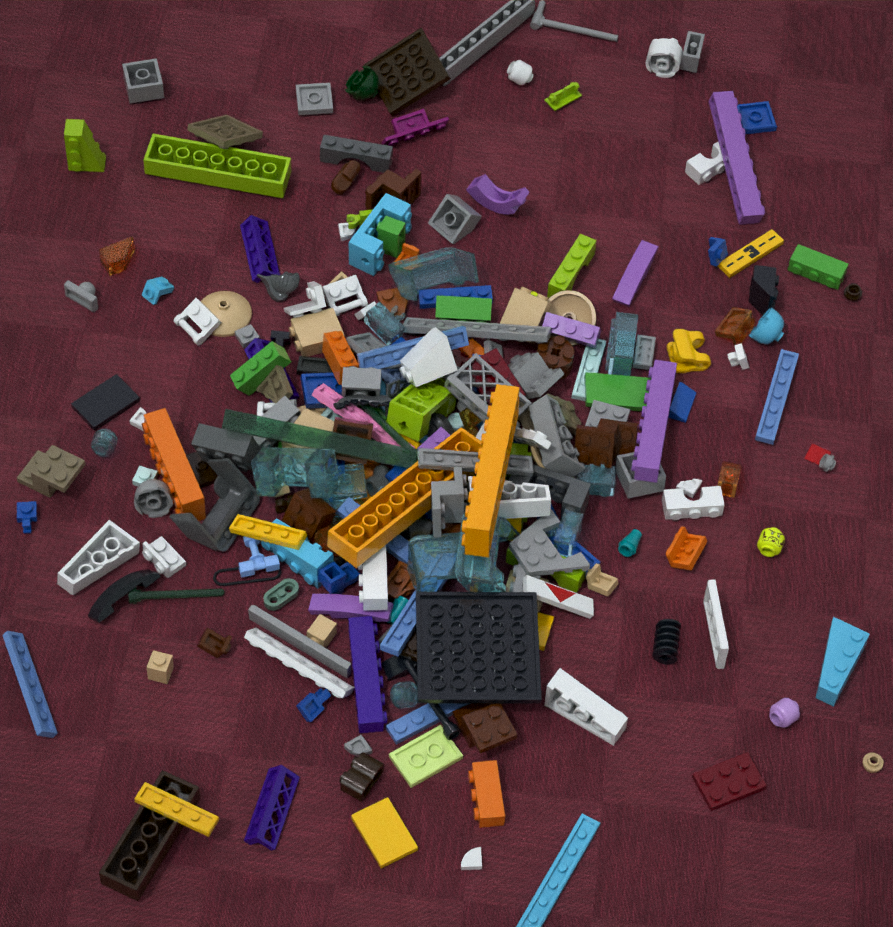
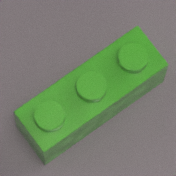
M798 244L790 258L788 271L838 290L846 275L848 263Z
M437 295L435 319L490 323L492 298Z
M271 341L234 371L230 377L237 390L250 396L276 365L282 366L284 369L291 363V360L283 347Z

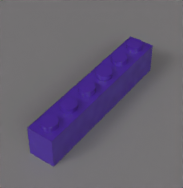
M372 616L348 618V630L359 733L383 732L384 724L387 723V713L382 711V706L385 705V694L380 693V688H383V676L378 674V670H381V658H377L376 653L380 652L379 640L375 641L374 635H378L377 623H373Z

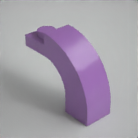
M486 174L474 178L466 189L479 204L500 214H514L519 206L525 203V198L530 193L526 187L512 192L504 191L498 188Z

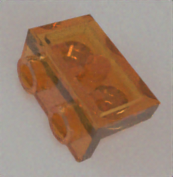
M732 307L714 331L716 337L732 339L734 345L741 344L756 324L752 311Z

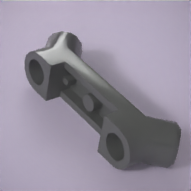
M376 466L373 469L372 476L365 479V488L371 497L390 483L385 477L390 471L387 466ZM420 517L402 531L401 534L407 539L415 535L429 536L432 530V520Z

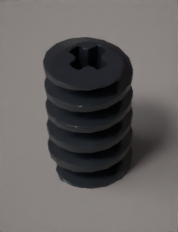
M664 619L656 624L652 656L654 660L661 664L670 665L677 662L676 656H678L677 649L679 648L678 642L680 640L679 629L681 628L679 621Z

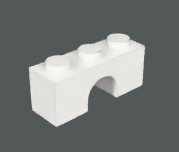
M719 142L713 144L711 153L713 159L706 158L699 153L686 163L685 173L698 185L708 182L713 176L725 170Z
M721 486L702 487L700 499L696 501L687 499L684 496L683 488L663 490L662 505L665 520L697 519L699 517L714 518L723 514L724 500Z

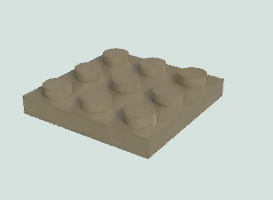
M229 115L190 123L187 131L195 136L202 137L207 142L214 143L222 149H227L233 145H242L245 142H254L263 136V131Z

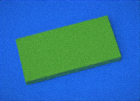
M585 372V406L591 407L593 400L633 411H642V407L647 405L644 404L645 393H649V391H646L647 380H651V378Z

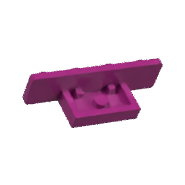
M424 109L391 120L396 134L384 138L382 145L388 144L392 146L397 144L399 140H410L416 134L425 135L434 128L440 130L446 127L449 118L445 117L429 122Z

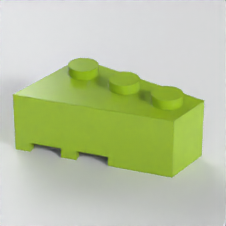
M66 119L64 141L68 170L104 172L106 155L104 152H101L98 142H95L93 133L85 120Z

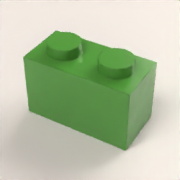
M385 216L383 221L378 223L376 228L378 232L377 239L383 241L384 254L397 258L402 252L403 243H405L406 223L389 216Z

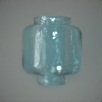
M109 429L97 430L91 441V450L100 457L112 455L117 446V435Z
M405 681L393 685L390 698L394 706L403 709L417 705V685L414 682Z

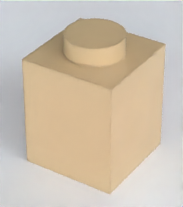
M319 614L308 629L307 637L326 648L337 634V623Z
M153 650L147 665L148 679L168 684L174 668L173 655Z

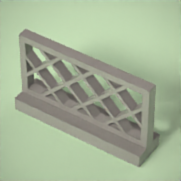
M475 353L458 371L446 378L444 387L485 423V419H489L487 417L488 405L486 404V399L491 397V395H486V387H496V384L513 385ZM476 360L481 365V370H471V364ZM460 374H468L469 382H462L457 377ZM472 374L482 375V382H472ZM485 375L495 377V383L485 382ZM472 386L482 387L483 395L475 394L472 391ZM520 392L519 400L525 405L519 408L518 417L532 404Z

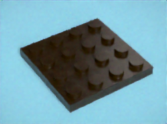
M422 28L364 64V66L371 67L378 75L379 88L377 91L392 116L451 79Z

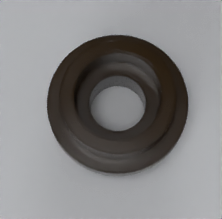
M854 283L849 284L844 289V296L851 301L859 300L862 296L861 287Z

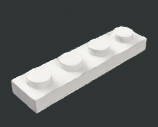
M516 426L513 439L516 442L543 449H549L551 442L546 439L547 436L542 432H535L525 428L521 429Z

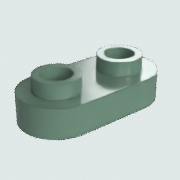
M290 578L284 579L264 594V606L269 610L275 611L294 599L299 593L297 581Z

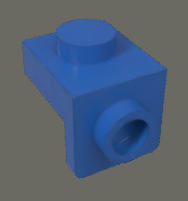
M710 237V248L708 250L710 264L718 266L728 255L726 240Z

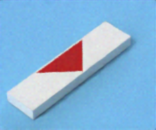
M529 575L523 578V592H536L537 600L589 619L594 616L592 598Z

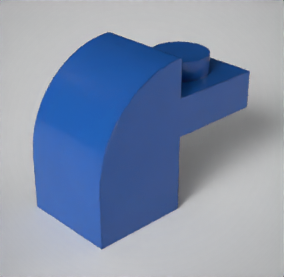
M334 561L318 570V581L330 595L343 594L344 588L359 580L360 573L349 562L339 567Z

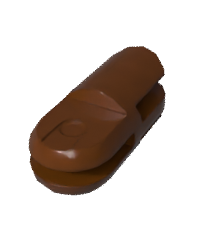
M350 161L342 166L332 180L331 189L333 192L343 194L348 190L360 171L359 162Z

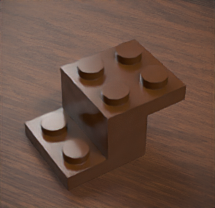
M387 169L378 176L372 185L367 187L365 191L366 210H373L385 193L412 204L421 195L422 172L415 169L404 179Z
M601 418L597 427L577 425L575 448L579 452V456H577L579 463L612 468L617 455L635 451L638 423Z
M472 703L452 711V716L469 748L476 746L479 753L517 739V733L501 704Z

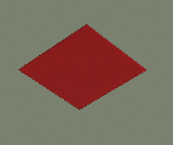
M812 444L804 459L819 465L823 455H830L831 451Z

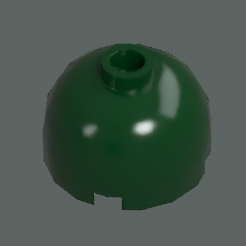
M362 66L363 70L360 72L358 70L354 71L345 84L347 86L345 91L355 100H368L377 94L379 78L376 72L369 66Z

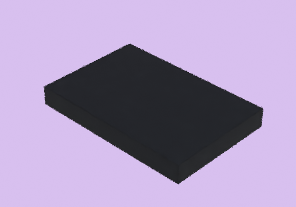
M116 374L72 402L71 407L95 431L138 403L140 397Z

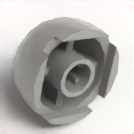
M149 479L137 487L134 496V506L141 515L144 513L148 514L150 518L162 517L168 514L173 506V496L170 494L165 482L158 479Z

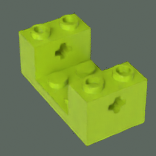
M442 377L418 387L411 383L390 401L386 427L419 442L428 434L431 414L440 413L447 417L455 410L457 398L444 387L446 380Z

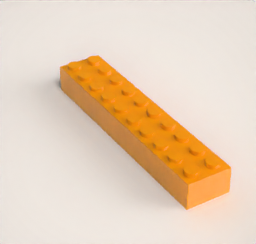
M496 384L495 392H491L490 403L492 405H488L487 417L489 419H485L484 431L486 433H482L481 445L483 447H479L478 459L480 461L475 464V474L477 475L472 477L471 488L474 489L469 491L468 503L470 504L469 506L466 505L465 517L467 519L463 520L462 532L465 534L462 536L461 545L465 546V555L489 557L519 415L520 387Z
M461 427L434 449L478 452L479 447L482 448L483 445H481L479 439ZM417 461L328 531L327 547L355 568L359 567L431 509V482L454 481V471L422 469L418 467ZM462 471V475L466 474V480H468V476H473L475 472Z

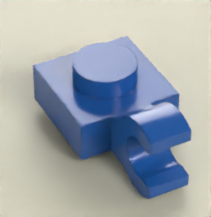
M17 502V522H22L24 534L32 533L31 522L37 521V502Z
M320 688L315 694L309 693L296 707L307 722H312L324 710L322 703L331 694L328 689L323 691Z

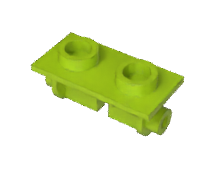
M571 82L564 89L551 93L544 101L556 111L582 96L578 91L579 84Z

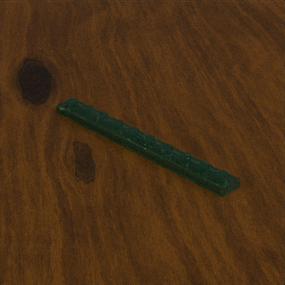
M230 409L225 410L222 429L405 469H408L415 463L417 450Z

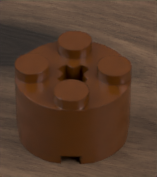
M560 335L549 338L548 342L539 343L537 352L548 368H561L564 375L559 380L569 376L574 361L573 346Z

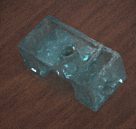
M263 447L251 460L257 496L275 497L284 486L309 487L311 498H330L340 485L334 449ZM296 464H300L304 471L299 470Z

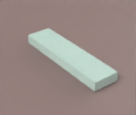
M599 339L596 348L585 347L572 392V399L585 401V372L598 373L606 340Z

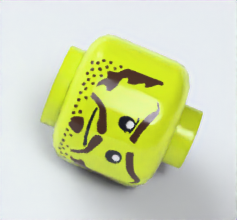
M766 528L760 534L757 547L764 556H776L781 553L785 537L777 528Z

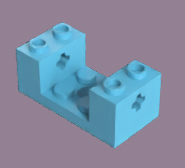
M385 193L349 241V265L372 276L377 271H381L384 266L383 241L377 239L378 232L376 228L378 223L382 222L385 216H389L406 223L405 234H408L412 228L411 204Z

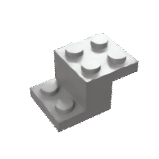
M528 352L521 356L518 354L510 360L511 363L508 365L526 394L525 397L527 399L541 397L564 375L561 368L549 369L538 352L531 354Z
M454 467V481L431 482L433 538L441 537V529H445V523H462L464 520L467 502L464 501L468 500L467 488H463L467 484L466 474L462 475V467Z

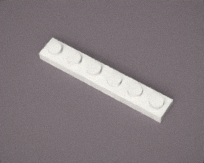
M253 628L246 632L244 638L249 640L252 646L262 648L266 651L267 655L278 658L287 667H293L299 671L298 673L301 676L310 678L319 687L332 691L331 693L334 696L345 698L352 694L353 686L258 628Z

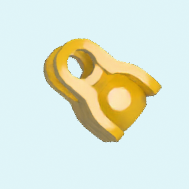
M675 329L672 333L674 342L667 344V351L670 362L677 363L676 373L708 369L711 365L709 355L695 350L701 347L705 341L703 333L700 331Z

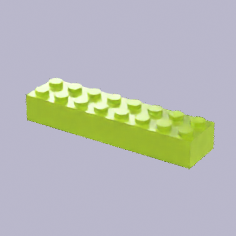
M152 134L143 160L144 171L148 175L284 198L292 172L291 158L233 147L222 149L216 144L159 134Z

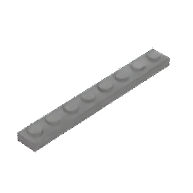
M407 317L402 325V332L412 335L418 333L427 334L435 327L442 332L465 326L468 338H492L501 341L517 340L518 342L535 341L536 343L548 342L551 335V327Z

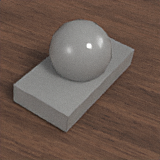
M69 280L64 283L65 296L92 312L98 309L97 297L94 296L96 289L92 283L83 282L79 286Z

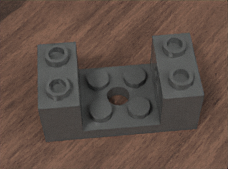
M533 465L534 473L532 476H510L508 481H512L514 484L522 485L524 482L549 485L551 500L556 503H562L561 524L570 528H579L589 502L590 483Z

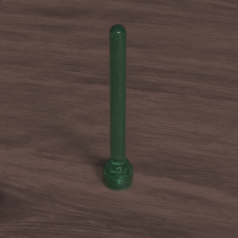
M360 405L409 454L410 461L413 464L418 461V449H414L370 405Z
M133 588L129 591V604H137V602H141V599L223 596L225 592L221 588L141 591Z

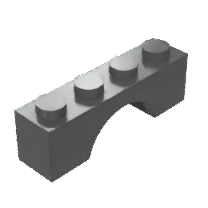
M324 135L320 145V162L338 164L342 159L356 158L365 162L372 171L384 173L387 169L390 170L393 146Z

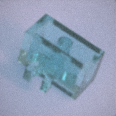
M379 302L366 312L364 322L389 346L402 337L405 327L399 321L403 320L406 314L403 312L401 315L394 316L399 308L397 305L390 312Z
M594 464L584 465L585 470L576 475V479L591 484L590 495L614 496L615 466L607 468L605 464H601V467L594 466Z
M565 509L559 527L545 532L548 537L555 536L553 545L560 555L565 557L573 555L582 529L584 514Z

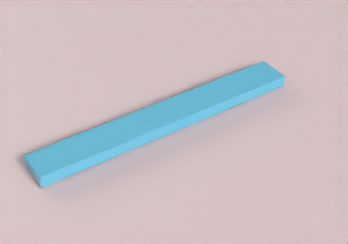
M581 814L516 927L543 926L597 832L600 822Z

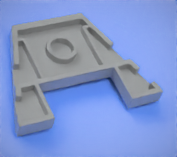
M552 509L550 510V516H541L511 541L509 549L529 576L550 575L556 571L568 573L575 569L589 570L590 564L582 552L563 559L545 532L560 527V521Z

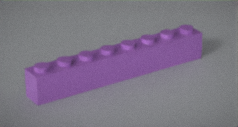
M733 91L713 92L709 99V106L739 225L759 223L765 214V209L761 205V193L757 189V177L753 173V161L749 157V145L745 141V129L741 125V114L738 113L737 98L734 97Z
M655 360L654 367L649 369L648 378H651V380H647L646 391H649V393H645L644 404L647 405L642 407L641 417H644V419H640L639 430L642 433L638 432L636 444H639V446H635L634 457L637 460H633L631 471L635 472V480L655 483L658 481L676 376L677 363Z

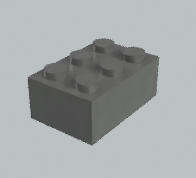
M201 423L198 424L191 443L196 453L200 455L204 462H208L211 459L229 458L239 470L244 472L248 470L255 471L262 452L251 435Z

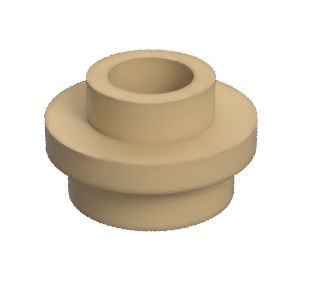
M868 753L864 756L862 763L866 771L876 773L882 769L884 762L880 755Z

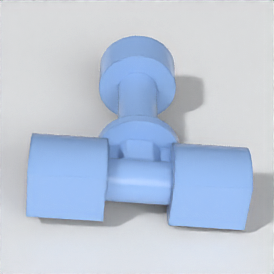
M243 536L244 544L246 547H250L252 556L249 558V561L238 563L241 578L255 575L257 570L265 569L266 572L280 569L277 554L265 557L258 550L257 545L260 543V540Z

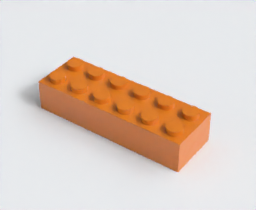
M166 408L144 414L142 428L145 434H143L145 444L150 445L149 452L152 460L156 459L157 463L155 466L158 474H162V481L167 484L170 494L173 496V504L176 506V509H174L175 514L192 513L198 521L204 520L206 518L204 496Z

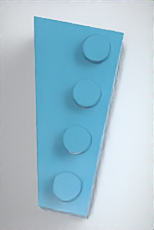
M277 518L272 522L290 527ZM307 537L299 550L261 541L264 549L270 550L275 555L277 554L279 561H284L294 573H299L309 585H314L317 589L321 586L318 581V570L334 562L332 552L328 550L325 553L321 550V545L318 543L312 545Z
M833 617L815 698L834 707L866 647L869 633Z

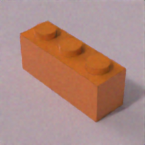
M342 331L324 333L322 352L338 384L342 385L343 367L354 366L358 368L359 364Z
M497 760L473 762L471 771H468L469 783H473L474 788L471 789L472 802L476 801V808H473L474 820H478L479 828L504 826L505 811Z

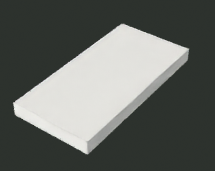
M708 580L703 603L716 668L724 669L729 646L716 581Z

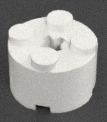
M674 38L652 40L645 63L649 72L653 71L656 73V76L661 78H669L679 71L683 50L678 44V40Z

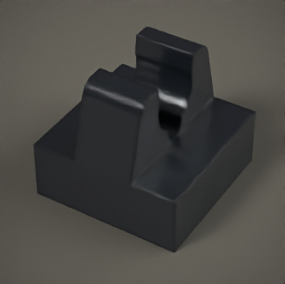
M271 330V341L284 348V345H290V332Z

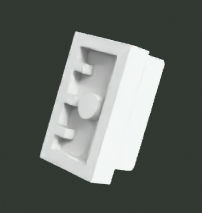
M315 281L307 283L306 294L311 301L283 308L284 312L296 318L303 316L304 312L311 311V313L322 311V308L326 307L322 286Z

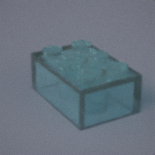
M616 312V318L611 320L605 370L608 371V374L631 375L638 314Z

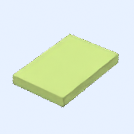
M441 725L389 753V758L410 788L463 759V754L452 740H447L444 736V730Z

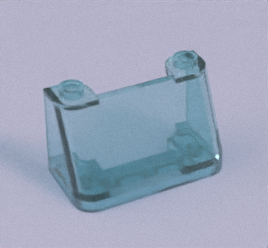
M464 532L441 534L440 538H433V534L418 535L411 538L408 544L407 571L416 592H433L437 587V580L465 577H475L476 585L480 589H495L496 580L490 554L489 557L465 555V546L461 545Z

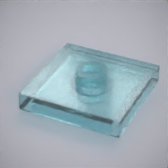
M355 463L325 467L329 502L346 500L348 497L351 499L368 497L364 464Z

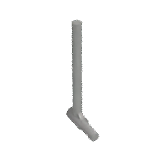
M543 0L539 1L530 27L534 30L542 26H548L617 42L618 35L545 19L542 13L546 2Z

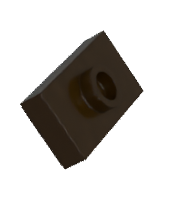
M196 452L186 455L199 487L202 488L214 484L217 475L209 464L204 462Z

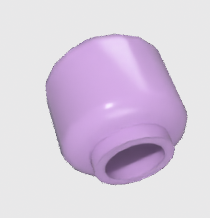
M790 698L779 700L770 708V720L776 726L788 727L799 719V705Z

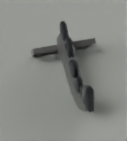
M396 379L386 385V396L383 394L380 396L351 395L341 398L337 403H333V406L336 410L342 409L345 405H350V403L354 405L361 403L363 406L372 405L374 407L385 406V416H387L390 401L399 394L400 379ZM396 383L395 392L390 394L391 386Z

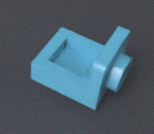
M164 277L150 279L145 284L142 296L154 305L157 304L161 295L172 293L174 286Z

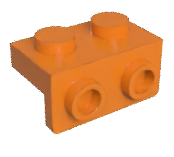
M681 526L666 551V557L670 566L692 570L708 542L706 537L688 534L686 527Z

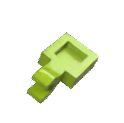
M372 210L359 211L358 215H347L348 229H355L358 225L360 227Z

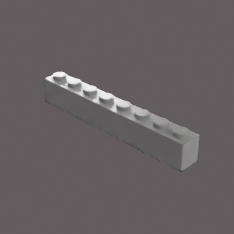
M510 0L443 54L439 59L451 79L442 85L446 86L533 15L535 0Z

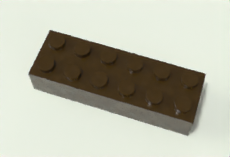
M162 770L153 786L195 806L200 800L198 786ZM140 805L99 872L101 884L139 901L184 825Z

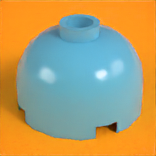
M771 307L760 318L757 326H754L749 334V337L761 344H770L774 340L778 342L784 334L782 332L784 320Z

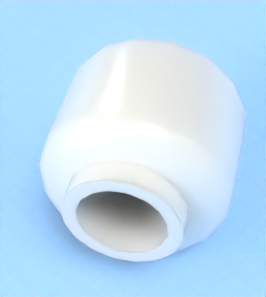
M522 60L511 62L507 69L508 78L518 85L522 86L530 83L533 78L532 66Z

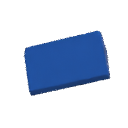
M682 382L678 384L668 418L686 423L696 392Z

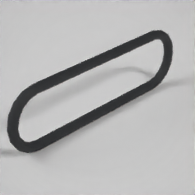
M239 567L217 570L213 575V580L219 586L270 581L279 578L282 570L280 568L275 577L219 583L216 580L218 573L239 570Z

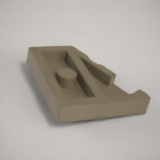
M279 365L275 366L256 389L275 404L284 396L290 399L293 395L285 371Z

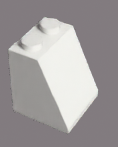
M436 327L432 328L400 360L402 367L399 368L402 377L406 378L408 383L411 382L415 387L458 371L447 336Z

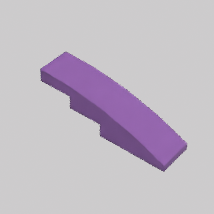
M643 240L640 242L612 298L613 301L630 307L635 294L638 292L643 279H645L659 246Z
M312 594L308 611L311 615L329 614L331 618L372 616L373 622H389L393 603L388 602V610L363 611V603H359V596Z

